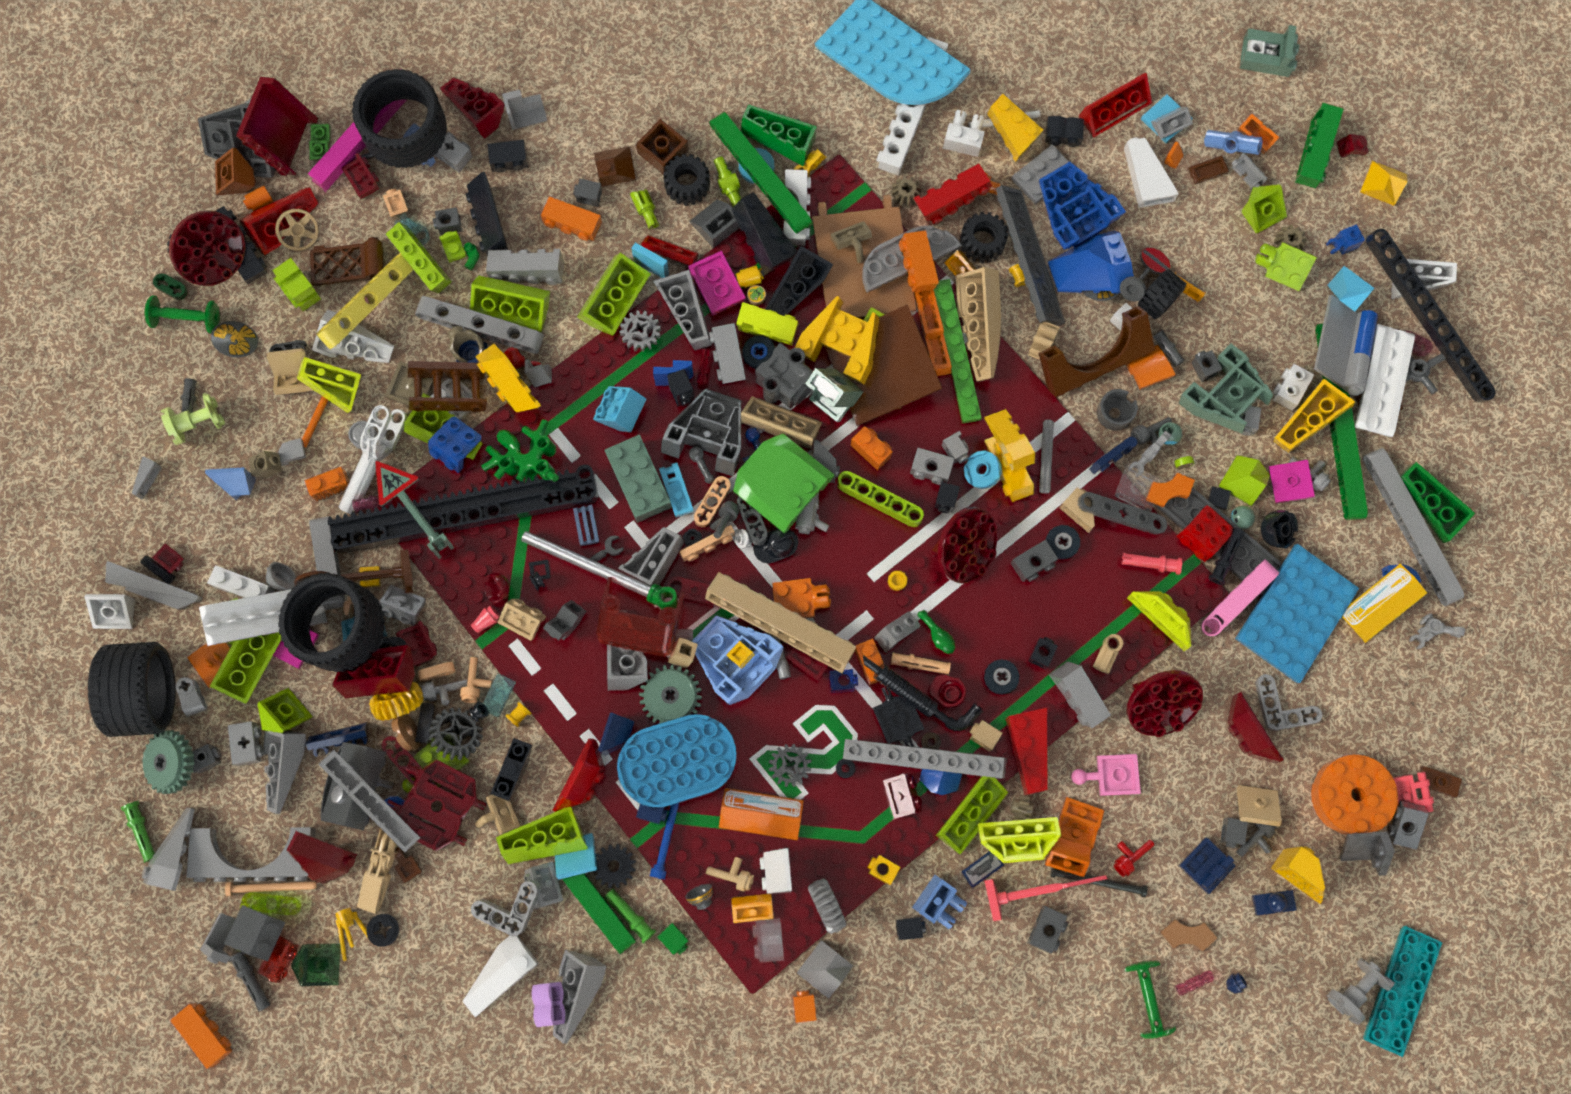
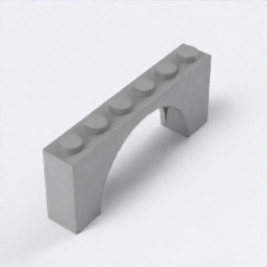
M291 827L289 839L281 854L270 864L255 870L240 869L232 865L223 856L217 843L216 829H190L187 878H194L193 882H206V878H214V882H226V878H234V882H246L247 878H254V881H267V877H274V881H287V877H295L294 881H307L308 874L301 869V865L291 857L286 849L296 831L315 837L316 828Z

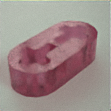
M1415 334L1412 354L1425 357L1432 351V343L1428 339ZM1422 344L1425 345V347H1424L1425 350H1424V351H1421V347H1420V346H1421Z

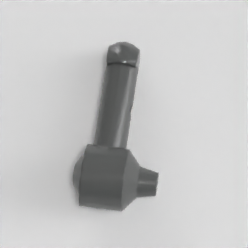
M693 447L689 452L690 459L698 464L706 483L714 482V476L711 475L703 460V450L700 447Z

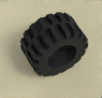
M682 154L680 158L675 156V160H670L668 162L669 166H665V172L663 173L667 195H670L672 201L676 199L677 204L684 202V206H688L689 202L694 205L696 200L701 202L702 196L706 197L707 191L710 189L709 170L706 167V163L704 161L701 162V158L698 156L694 158L692 154L689 157L686 154ZM684 174H691L697 178L691 185H682L677 182V179Z
M980 212L979 215L975 213L972 218L969 217L960 236L961 250L963 253L967 252V258L971 256L974 262L978 259L980 263H984V260H987V263L992 261V258L996 260L1003 253L1008 238L1007 225L1004 226L1005 222L1003 219L999 220L998 215L992 216L991 212H988V214ZM979 231L988 232L992 235L994 241L987 244L981 243L976 240L974 234Z
M1167 269L1148 287L1143 298L1138 301V306L1153 319H1157L1176 301L1184 291L1186 283L1170 269Z

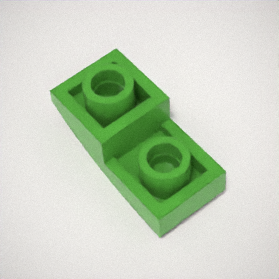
M310 124V160H320L330 149L331 126L329 124Z

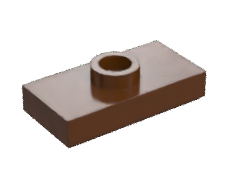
M1425 766L1421 767L1420 772H1425L1426 778L1429 779V790L1453 798L1458 797L1461 778Z

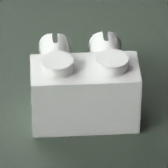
M957 110L953 124L949 123L943 149L978 157L985 132L981 131L984 117L980 115L979 120H977L978 115L975 114L973 115L971 128L964 127L967 113L963 111L960 116L961 110Z

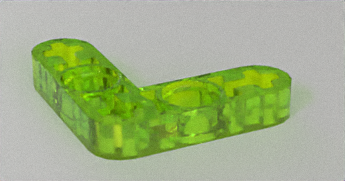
M256 892L246 893L242 897L240 908L242 905L250 908L247 899H251L253 896L256 904H252L251 908L260 912L292 916L298 914L301 910V902L298 898ZM270 898H274L277 902L273 910L268 909L266 906ZM291 900L296 905V908L292 909L291 912H289V908L281 907L282 903L290 904Z

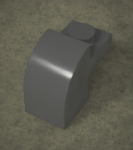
M570 600L561 607L555 618L546 623L543 629L551 637L565 640L575 630L587 611L573 600Z

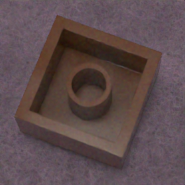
M661 118L636 143L637 154L662 174L665 172V166H669L668 162L670 160L674 161L675 156L680 158L682 154H686L689 151L688 141Z

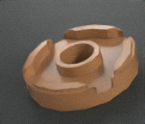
M407 714L403 715V717L400 716L392 719V730L397 732L398 735L396 737L397 742L407 751L419 748L421 743L415 742L417 725L414 720Z

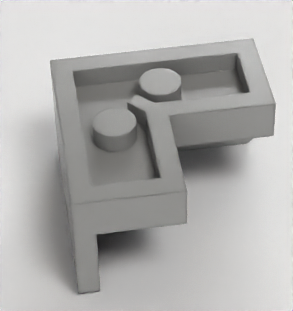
M520 89L502 94L512 130L547 121L540 94L522 98Z

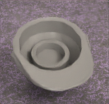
M273 562L267 567L266 582L270 587L279 591L290 590L295 587L296 575L290 567L280 562Z

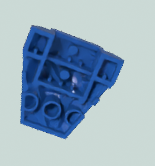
M1071 162L1039 179L1053 234L1064 250L1076 247L1104 231L1126 212L1113 194H1107L1101 189L1102 186L1100 184H1094L1087 178V174Z

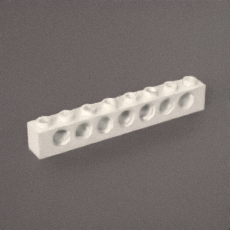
M928 37L929 41L947 52L948 43ZM898 104L895 115H897L896 120L892 119L889 127L891 133L889 136H885L883 142L885 148L879 152L877 157L879 162L878 169L899 176L926 104L915 105V107H910L907 104ZM896 135H902L903 138H897ZM894 150V151H896L897 153H896V154H892V153H890V151Z

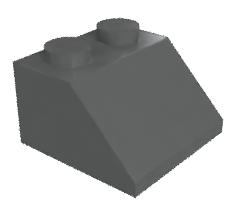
M242 905L224 944L248 955L268 961L286 922Z

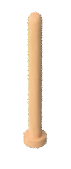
M226 882L225 895L233 896V893L312 890L317 888V882L234 885L233 882Z

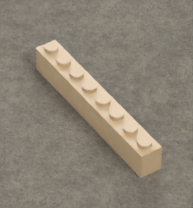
M718 572L707 589L706 600L843 673L853 656L856 646L850 641L841 639L832 631L819 627L815 622L806 620L797 612L784 608L780 603L769 600L761 593H756L749 589L747 585L734 581L728 575Z

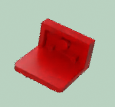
M1207 505L1176 537L1197 558L1206 562L1229 539L1233 527Z

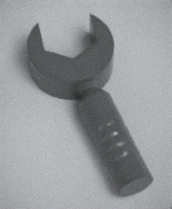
M610 536L607 538L605 550L599 551L589 559L598 562L606 557V554L611 556L620 555L624 551V547L618 550L612 548V541L619 539V537Z

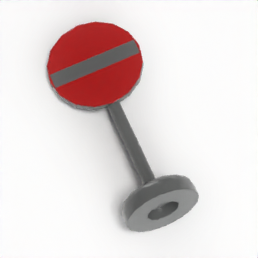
M1152 247L1145 248L1140 256L1146 270L1139 278L1130 276L1121 282L1120 292L1125 299L1133 302L1141 300L1146 293L1143 279L1150 271L1161 274L1165 270L1170 269L1169 259L1158 249Z

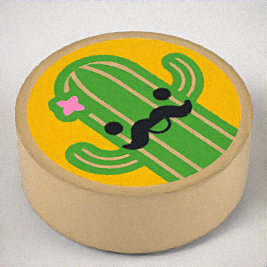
M755 285L749 288L747 299L751 304L760 305L765 301L766 292L763 287Z

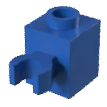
M1356 224L1341 230L1335 238L1330 239L1326 243V246L1330 244L1335 246L1330 254L1340 251L1341 255L1358 249L1365 239Z

